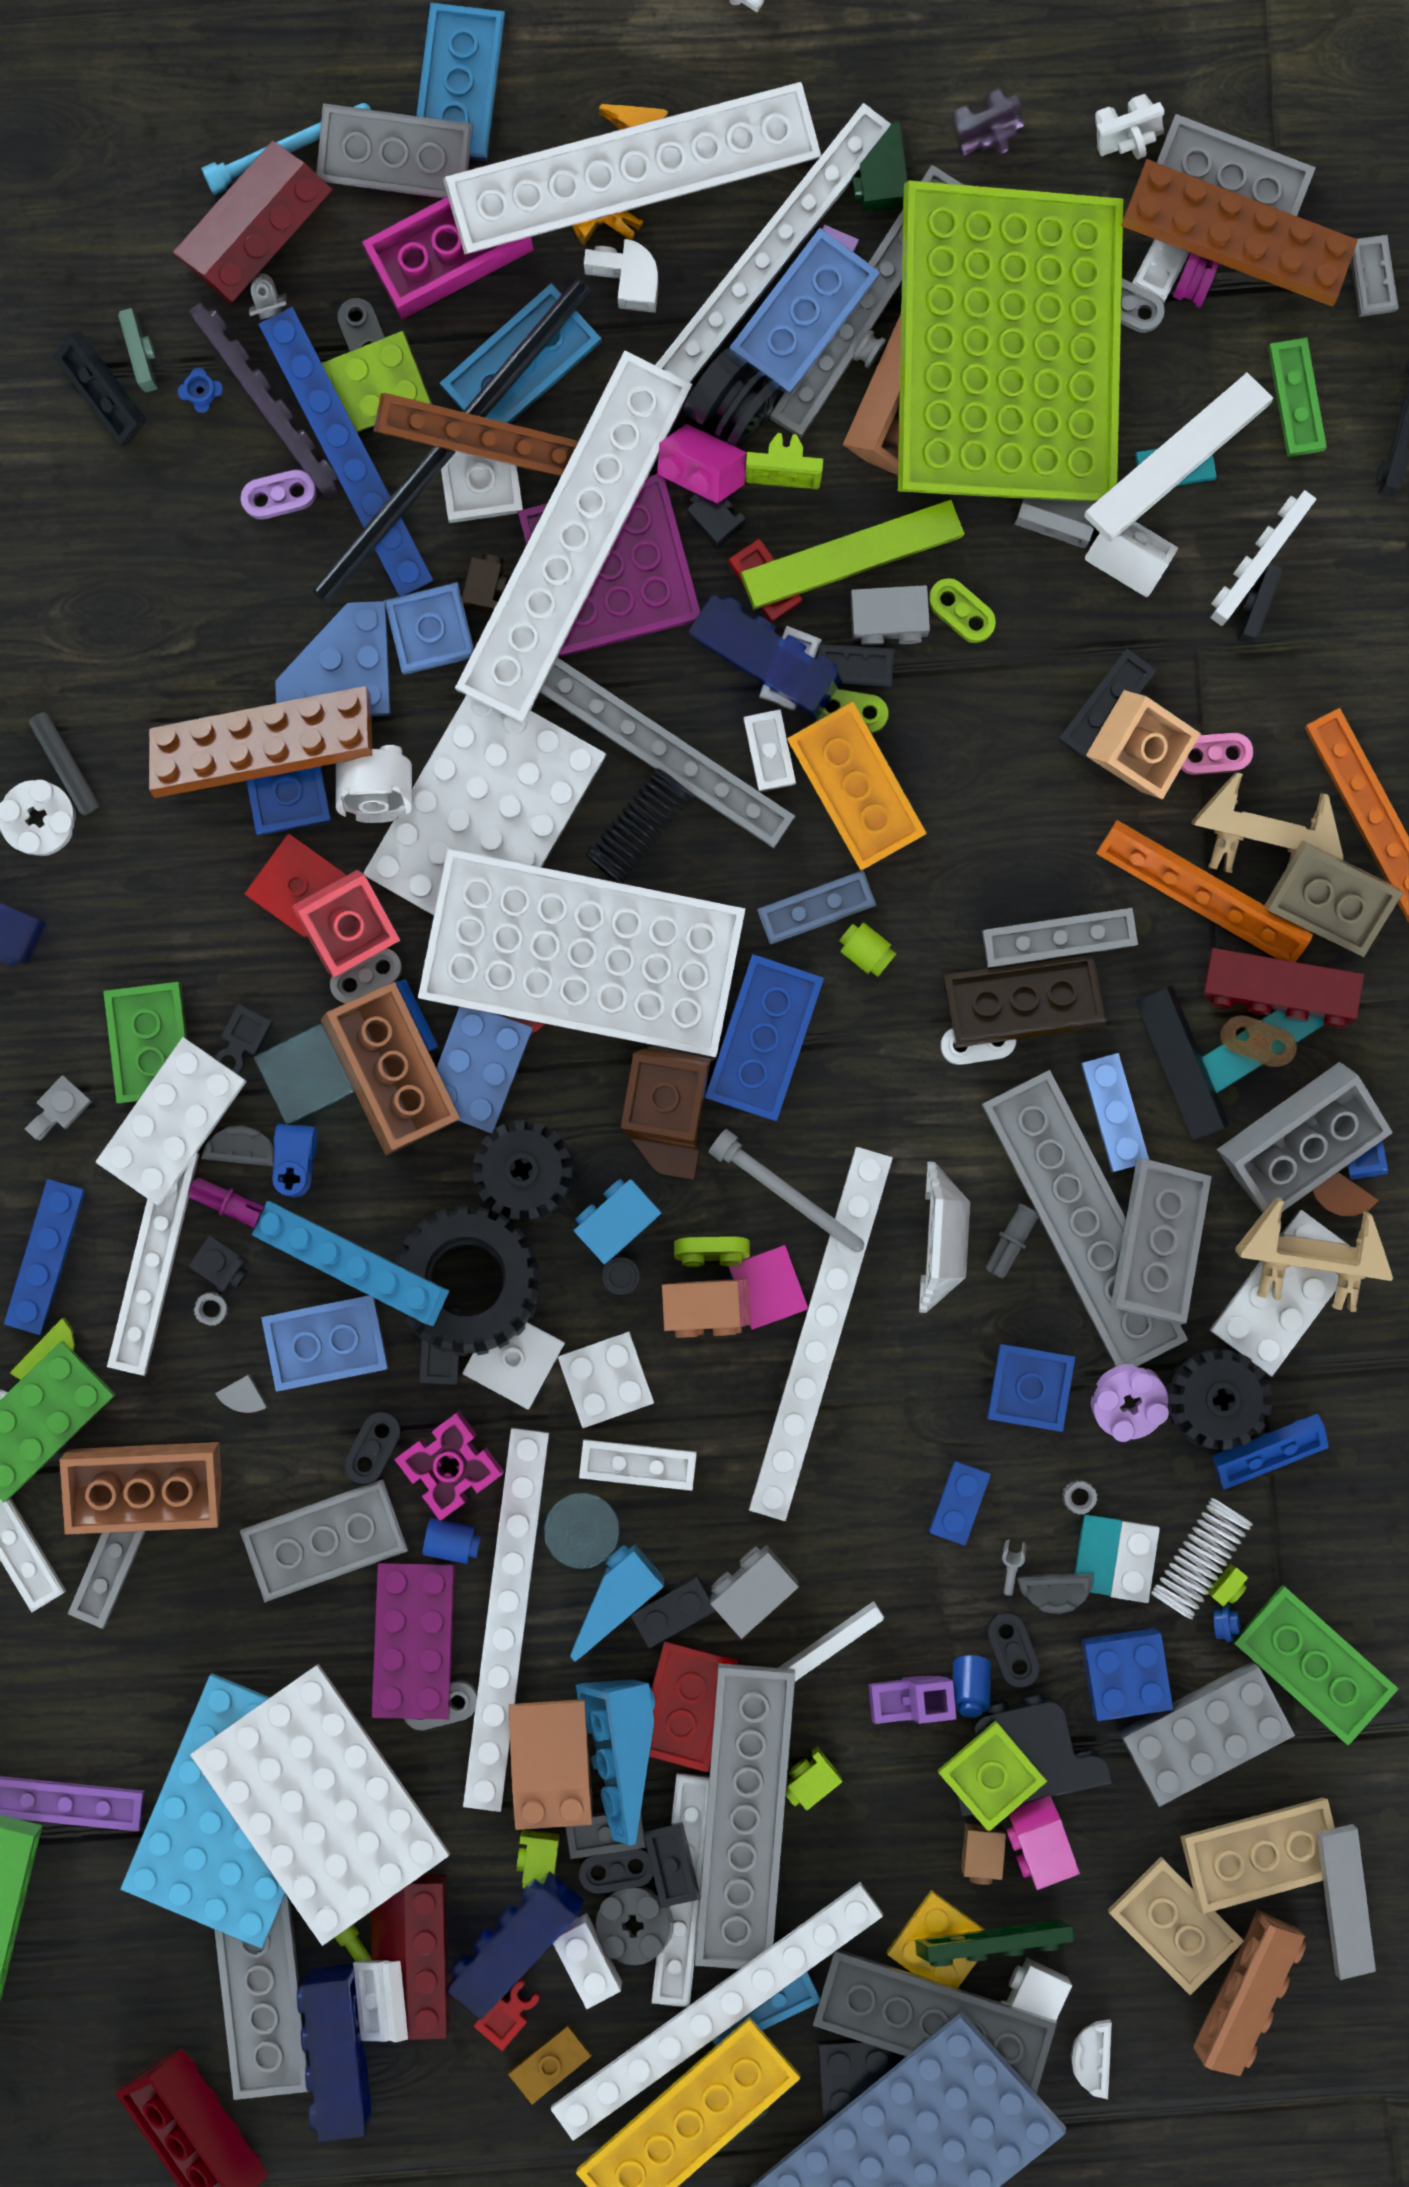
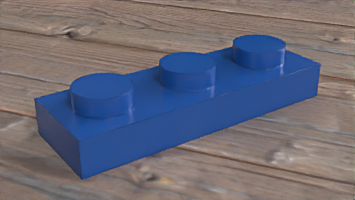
M1315 1414L1308 1418L1297 1420L1293 1424L1271 1433L1262 1434L1243 1446L1238 1445L1233 1447V1449L1224 1450L1213 1455L1212 1458L1218 1480L1223 1490L1327 1449L1329 1446L1324 1424L1319 1415Z

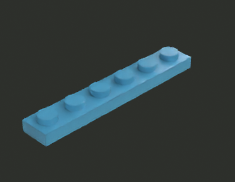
M270 1201L266 1202L252 1233V1236L427 1325L434 1326L449 1293V1290Z

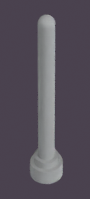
M725 1129L711 1146L709 1154L720 1162L723 1160L728 1163L733 1161L853 1252L863 1250L864 1241L744 1152L741 1149L742 1145L737 1142L739 1138L728 1129Z

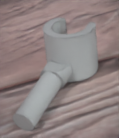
M1008 1539L1004 1544L1002 1560L1007 1565L1004 1594L1011 1596L1014 1591L1016 1572L1018 1567H1021L1025 1562L1027 1548L1025 1542H1023L1022 1551L1013 1553L1008 1549L1010 1540Z

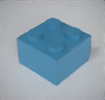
M622 1179L616 1181L603 1193L608 1199L598 1209L591 1204L575 1219L579 1226L573 1231L604 1265L662 1214L659 1208L632 1179L626 1183Z

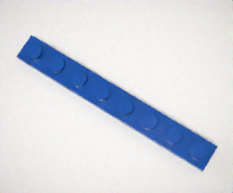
M290 307L259 323V326L357 516L365 528L389 500L390 495L293 307ZM400 518L375 547L399 597L408 595L433 582L402 518Z

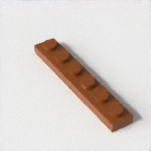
M381 393L373 431L558 477L562 476L579 442L388 393Z

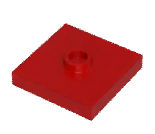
M288 833L245 892V895L307 939L308 936L291 906L347 875Z

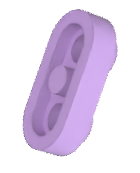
M291 470L250 481L241 492V503L251 517L262 520L306 509L314 502L317 491L310 475L301 470ZM302 486L304 488V493L301 497H293L291 495L294 487ZM260 495H265L268 497L267 504L262 507L256 506V498Z

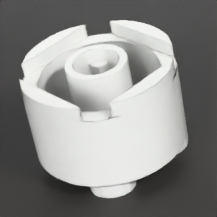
M385 745L380 749H372L373 756L336 763V810L340 815L346 817L347 811L356 814V821L384 823L399 819L397 814L400 811L405 810L406 815L411 812L412 764L408 758L402 755V749L399 746Z

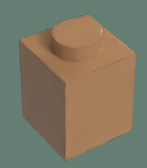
M965 1823L961 1870L964 1877H970V1882L989 1885L992 1884L993 1879L1002 1880L1006 1833L1003 1827L995 1826L988 1832L983 1825Z

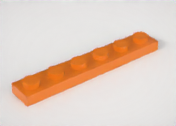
M1338 708L1307 724L1304 729L1386 882L1400 888L1403 892L1397 903L1409 923V836L1341 709Z
M1116 820L1096 853L1276 959L1296 962L1313 936V933L1268 911L1263 904Z

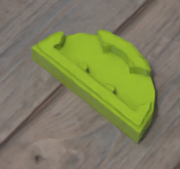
M62 1318L10 1374L21 1380L61 1341H64L74 1351V1332L67 1320Z

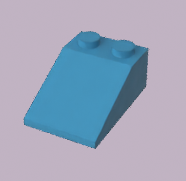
M636 1544L630 1549L623 1545L608 1557L606 1562L608 1567L572 1648L570 1657L574 1662L664 1587L665 1578Z

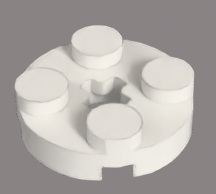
M45 780L25 781L12 788L0 803V830L6 841L13 848L28 855L47 856L61 850L70 841L73 834L74 820L76 821V811L70 797L58 786ZM33 809L39 812L46 811L47 815L43 818L44 825L40 828L36 824L29 825L28 823L31 817L30 812Z

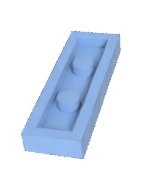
M1119 1053L1081 1063L1111 1172L1136 1166V1160L1141 1158L1149 1160Z

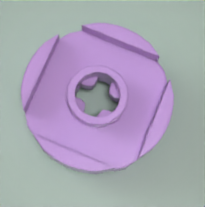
M1123 1364L1108 1370L1098 1380L1096 1384L1098 1387L1094 1392V1398L1093 1396L1091 1398V1409L1099 1426L1116 1440L1126 1442L1130 1439L1144 1437L1167 1420L1169 1414L1167 1409V1390L1154 1371L1148 1368L1147 1370L1137 1368L1134 1364ZM1127 1395H1131L1133 1399L1139 1397L1136 1406L1131 1409L1120 1407L1125 1404L1124 1397Z

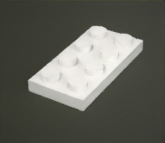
M182 1037L98 1157L96 1163L156 1205H161L247 1081Z
M1302 1210L1296 1212L1280 1234L1281 1236L1286 1234L1347 1244ZM1259 1262L1209 1331L1238 1353L1252 1359L1250 1362L1260 1366L1269 1376H1273L1336 1291L1339 1275L1335 1272L1290 1265V1267L1285 1269L1281 1300H1275L1272 1297V1282L1266 1298L1257 1296L1263 1263Z

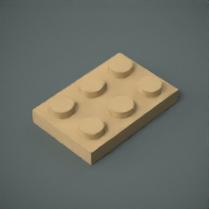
M1162 1857L1108 1909L1109 1914L1189 1995L1244 1942L1216 1911L1205 1914L1198 1911L1193 1888Z

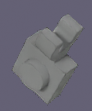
M62 1075L36 1102L44 1111L25 1130L36 1140L41 1141L57 1122L67 1129L92 1101Z

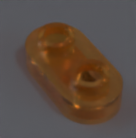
M1240 1015L1229 1019L1221 1030V1040L1227 1050L1267 1066L1280 1067L1286 1065L1296 1054L1297 1045L1291 1033L1248 1016ZM1239 1027L1245 1028L1248 1031L1246 1041L1237 1039L1236 1030ZM1275 1040L1283 1043L1284 1051L1282 1054H1275L1272 1051L1271 1045Z

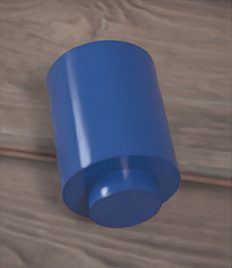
M430 1518L422 1555L468 1564L469 1557L477 1558L481 1536L474 1534L475 1526Z
M967 1655L958 1657L953 1661L955 1709L959 1711L960 1715L975 1718L981 1716L983 1712L990 1708L991 1662L984 1657Z

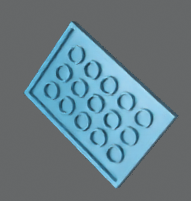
M212 1673L205 1685L120 1890L262 1949L285 1892L190 1754L270 1697Z

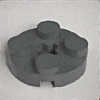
M641 1886L619 1890L602 1902L596 1918V1931L603 1952L610 1959H616L628 1965L645 1964L662 1953L665 1946L671 1940L673 1934L671 1910L669 1906L661 1908L659 1897L650 1888ZM630 1915H636L637 1922H643L644 1928L640 1929L637 1935H633L631 1930L626 1927V1922L630 1921Z

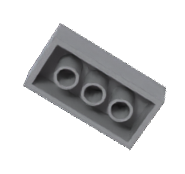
M1253 1661L1172 1703L1173 1710L1152 1713L1118 1731L1152 1798L1159 1807L1295 1736L1260 1667Z

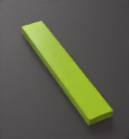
M948 500L741 572L740 576L753 610L960 539L964 536V531L952 500Z

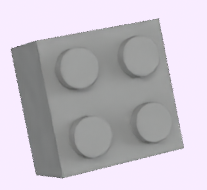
M767 1545L761 1550L757 1546L752 1548L739 1561L741 1568L734 1575L727 1571L711 1586L713 1589L711 1590L710 1604L741 1639L799 1588L797 1578Z

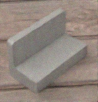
M1023 499L1014 525L1085 549L1090 541L1094 527L1084 515L1085 511L1094 503Z

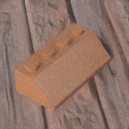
M901 314L843 443L846 448L866 462L898 475Z
M395 982L325 1013L321 1022L385 1156L413 1144L460 1119Z
M219 1442L68 1449L60 1458L65 1534L217 1528L219 1526L222 1483Z
M1256 1910L1243 1938L1244 1942L1240 1945L1193 2046L1205 2067L1241 2076L1244 2067L1249 2068L1252 2065L1257 2054L1256 2041L1260 2033H1266L1272 2023L1274 2013L1271 2009L1277 1997L1282 1998L1290 1982V1977L1287 1976L1293 1962L1297 1964L1304 1954L1306 1942L1303 1940L1305 1935L1299 1928L1262 1910Z

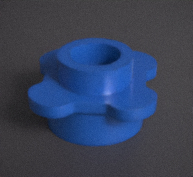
M202 368L193 369L191 375L184 381V385H180L178 388L180 399L191 402L198 413L209 411L212 400L223 392L222 384L219 381H212ZM199 387H202L204 389L203 393L201 394L197 393V389Z

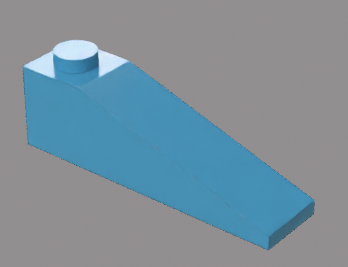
M634 1679L577 1684L578 1700L585 1699L587 1734H592L596 1749V1755L590 1757L593 1769L598 1770L606 1786L601 1790V1799L612 1840L628 1846L634 1845L637 1840L654 1727V1693L649 1687V1683Z

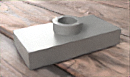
M1381 235L1357 239L1358 241L1350 262L1359 317L1396 312L1399 307L1388 236Z

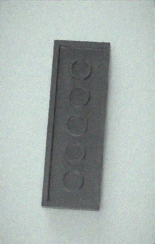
M837 1949L832 1958L813 2026L907 2057L960 2012H963L1037 2094L1057 2021Z

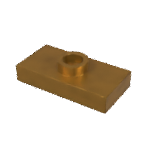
M567 2024L513 2067L508 2075L529 2102L533 2104L588 2060L592 2053L572 2027Z

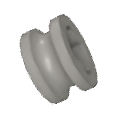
M869 330L853 356L855 361L863 360L865 363L864 367L867 369L875 362L886 343V339L883 337L881 339L875 338V332Z

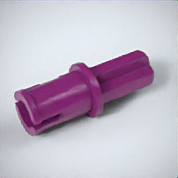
M196 1178L193 1181L188 1192V1196L191 1199L218 1210L219 1216L223 1217L225 1214L252 1228H255L264 1209L263 1205L235 1194V1189L231 1188L227 1191L201 1178Z

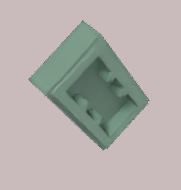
M132 308L119 311L120 314L118 316L136 381L145 393L157 390V384L150 363V359L156 358L149 336L143 337L139 319Z

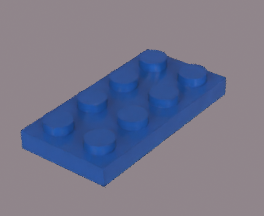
M752 954L705 1096L706 1099L777 1122L824 980L823 977Z

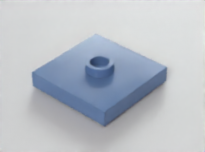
M458 582L384 600L403 675L470 659L474 646Z

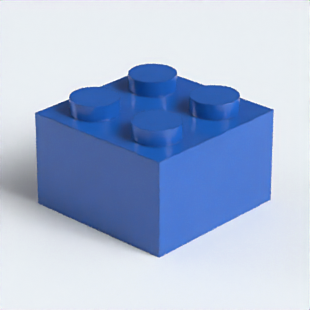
M1156 1628L1080 1639L1092 1715L1097 1721L1173 1710L1162 1635Z

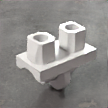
M1142 94L1128 102L1129 113L1118 117L1115 109L1111 107L1098 110L1095 113V123L1097 128V149L1100 155L1104 156L1118 150L1122 154L1132 150L1137 160L1146 157L1145 145L1155 142L1157 136L1164 134L1162 121L1164 109L1161 103L1153 104L1147 95Z

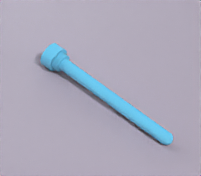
M366 103L354 106L355 108L371 110L370 106ZM321 122L276 143L291 153L320 140ZM265 148L227 165L223 162L216 165L213 162L202 167L201 170L212 194L216 196L227 191V186L233 184L232 179L241 176Z

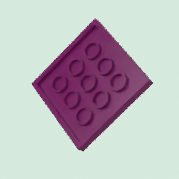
M657 474L647 477L557 656L558 658L702 620L665 478ZM547 504L518 511L526 544H528Z

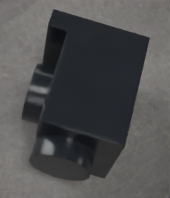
M695 493L688 501L691 506L687 509V517L716 550L745 526V517L741 512L736 517L732 515L735 508L727 498L719 503H715Z

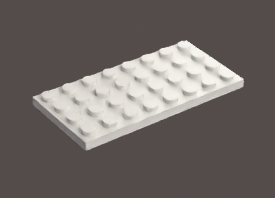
M447 849L418 998L716 1057L745 908Z

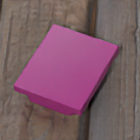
M785 1245L742 1260V1264L739 1266H729L733 1279H749L750 1326L752 1330L808 1309Z

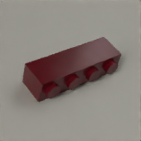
M1212 948L1202 998L1210 999V1005L1215 1007L1232 1008L1233 1004L1248 1006V1012L1260 1015H1270L1271 1010L1286 1012L1285 1018L1290 1020L1307 1022L1308 1017L1324 1019L1323 1025L1346 1028V1023L1353 1024L1357 1019L1364 974Z

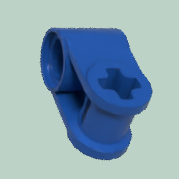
M277 1124L274 1136L272 1180L275 1189L281 1194L296 1198L305 1195L310 1189L313 1160L317 1147L316 1127ZM292 1170H294V1174L300 1176L301 1180L300 1183L293 1184L292 1190H290V1185L284 1183L285 1176H291Z

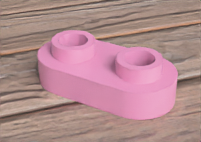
M1239 733L1200 735L1192 750L1200 753V762L1193 763L1187 757L1181 770L1190 775L1238 772L1251 762L1253 746L1247 737ZM1233 747L1238 751V758L1236 760L1227 758V748Z

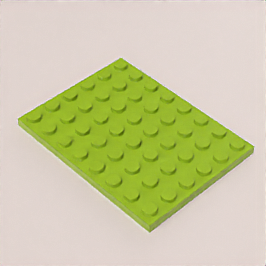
M907 181L904 184L898 491L1096 503L1117 484L1123 227L1121 226L1123 222L1122 198L921 181Z

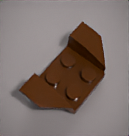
M655 1045L633 1053L620 1128L631 1138L658 1174L695 1180L700 1146H696L709 1068L710 1064L715 1065L716 1057Z

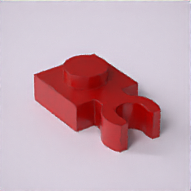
M523 1978L516 1980L513 1984L508 2001L498 1994L473 2025L501 2051L505 2049L527 2023L528 2018L521 2013L522 2010L533 2008L539 2000L540 1993L538 1991L533 1993L529 1999L520 1997L518 1991L525 1984Z

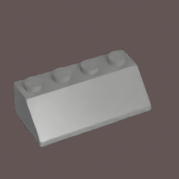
M1338 1062L1220 1146L1217 1151L1234 1178L1262 1213L1276 1197L1284 1201L1283 1212L1393 1132L1359 1075L1341 1062Z

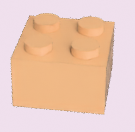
M1124 690L1086 756L1138 791L1163 799L1201 733L1147 696Z

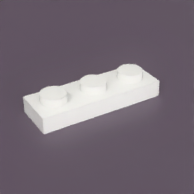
M584 1439L579 1478L692 1491L697 1452Z

